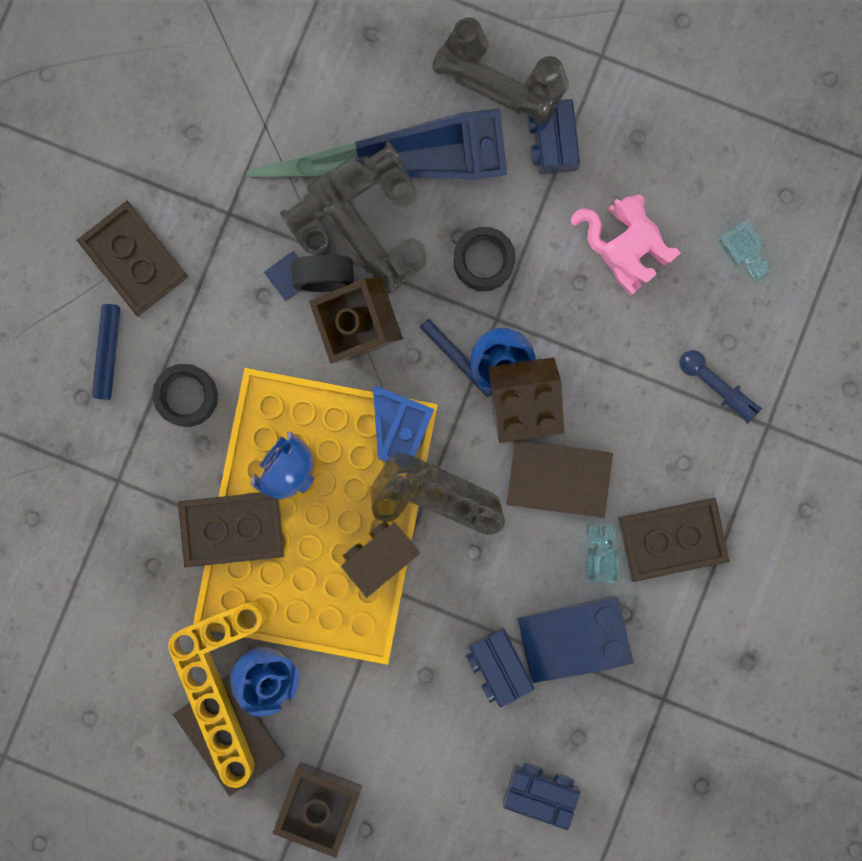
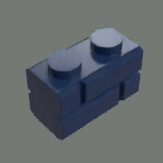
M564 99L554 102L535 103L532 111L533 114L527 115L529 134L535 133L536 145L531 146L532 165H538L539 174L541 175L578 170L580 156L573 100Z
M503 627L468 645L471 653L467 654L466 657L474 673L481 670L486 680V683L482 684L481 687L490 703L496 700L500 708L535 690Z
M525 762L523 767L515 765L503 798V808L568 830L581 792L578 786L574 785L575 780L556 773L555 778L543 775L542 768Z

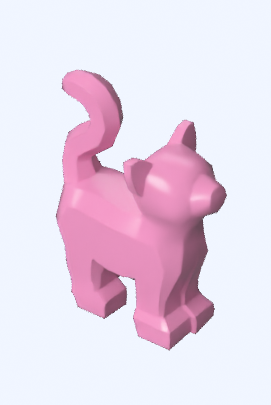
M640 194L632 197L627 196L621 201L616 199L614 201L615 205H610L607 208L616 219L628 226V229L612 241L605 242L601 240L602 222L599 215L592 209H579L571 217L572 225H577L582 221L589 223L587 241L591 248L601 255L603 261L612 270L616 281L629 296L642 286L640 281L647 283L656 275L652 267L645 268L641 264L640 258L644 254H650L664 266L680 254L677 248H668L664 244L658 226L646 216L644 208L645 199Z

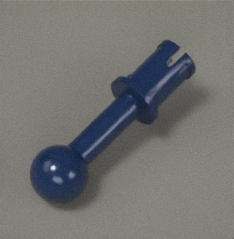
M689 350L681 356L679 365L682 372L689 376L697 375L724 398L721 403L723 407L727 405L747 424L761 411L762 408L740 391L741 387L739 385L733 389L706 366L705 358L699 351Z

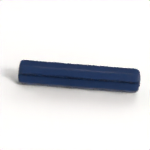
M103 304L101 306L92 390L93 398L99 400H109L112 396L121 310L115 304Z

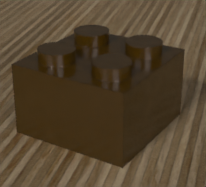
M382 277L363 278L309 301L330 364L348 361L403 340Z
M554 357L488 367L493 418L499 443L564 434L561 378Z
M383 521L369 533L373 539L364 547L361 543H357L342 555L346 562L341 565V568L366 598L421 553L396 522L389 525L386 521Z
M300 762L272 834L336 858L363 785Z

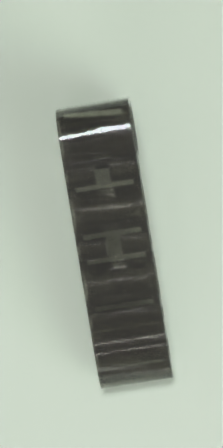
M406 453L393 455L370 488L372 514L379 521L388 522L395 520L410 501L482 534H496L505 525L501 500L496 494Z

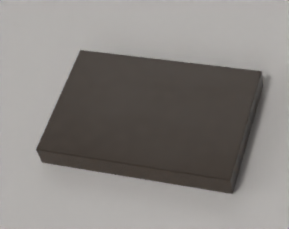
M128 201L124 202L76 240L138 317L188 278V275Z
M517 440L514 443L506 505L605 518L613 453Z
M260 492L178 501L184 568L285 557L280 499L270 498Z
M716 497L618 517L632 582L730 562Z
M228 674L221 680L255 763L254 771L246 784L241 787L232 788L223 783L190 702L172 715L230 797L283 759L285 754L260 718L247 713L237 703L230 690V675ZM212 698L205 699L204 705L206 710L213 714L219 713L220 707L218 702ZM217 731L219 742L225 745L232 743L233 739L228 731ZM236 761L230 763L229 767L233 774L237 776L245 774L243 764Z

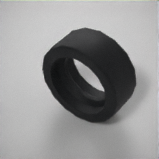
M477 227L467 231L458 240L454 250V269L458 279L467 287L476 291H492L501 287L510 278L515 265V250L511 240L502 231L492 227ZM478 241L495 243L503 254L501 270L489 278H480L473 275L465 264V255L468 248Z
M325 254L303 256L291 261L293 289L305 292H332L354 283L353 260L350 257Z
M177 364L168 367L158 376L153 385L152 399L155 409L163 419L177 426L193 427L202 424L211 417L217 406L218 392L215 382L204 370L191 364ZM184 376L198 380L203 386L205 393L204 402L196 412L188 415L174 412L169 407L166 399L167 389L170 384L177 378Z

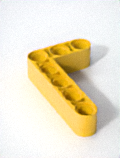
M254 601L242 603L186 626L174 633L169 639L168 644L170 655L219 776L225 785L232 788L241 787L246 784L254 771L255 763L210 651L251 635L262 627L266 619L265 609L261 604ZM249 609L256 614L257 622L255 626H247L242 622L241 613L243 610ZM213 622L221 623L224 626L226 633L223 639H217L212 636L210 626ZM182 635L192 638L194 641L193 651H184L180 647L179 640ZM193 667H201L205 670L207 674L206 682L200 683L194 680L192 677ZM212 698L216 700L220 707L219 713L213 714L208 712L204 705L205 699ZM217 731H228L232 736V743L225 745L219 742ZM236 761L243 764L245 774L242 776L233 774L229 767L230 763Z

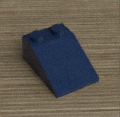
M612 595L517 618L533 683L594 673L634 663L619 600L616 596Z

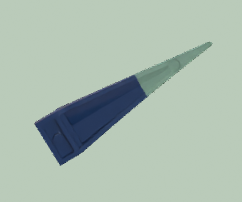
M500 109L465 111L252 169L246 175L249 177L363 176L474 180L507 175Z

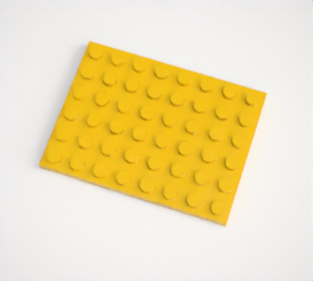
M244 368L219 497L260 493L251 485L254 473L259 477L263 472V468L259 466L261 461L281 437L288 440V431L295 434L310 447L314 455V468L311 475L315 478L305 493L298 491L290 498L280 499L285 557L205 565L193 624L242 603L254 601L263 606L266 619L260 629L245 638L388 665L407 565L366 598L341 568V565L346 562L342 555L357 543H361L364 547L373 539L369 533L383 521H386L389 525L396 522L412 541L438 404L413 400L433 408L434 412L411 469L407 471L378 459L373 392ZM245 609L241 613V620L247 626H255L257 616L252 610ZM213 622L211 624L210 631L226 633L221 623Z

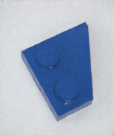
M374 386L373 397L378 459L410 471L434 409Z

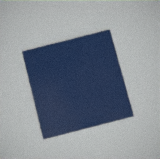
M294 251L264 271L285 301L299 292V290L292 287L291 261L299 258Z

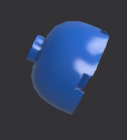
M496 328L487 331L479 337L471 351L470 367L473 378L478 382L479 387L491 393L488 367L537 359L530 341L522 333L510 328Z
M290 431L287 432L288 440L281 437L259 465L263 468L261 476L259 477L254 473L251 480V485L273 499L282 500L290 498L298 491L305 493L315 478L311 475L314 468V455L310 447Z
M273 647L249 649L237 659L230 673V690L240 707L252 716L264 717L277 713L282 709L280 705L287 698L291 700L295 696L299 685V671L287 655Z

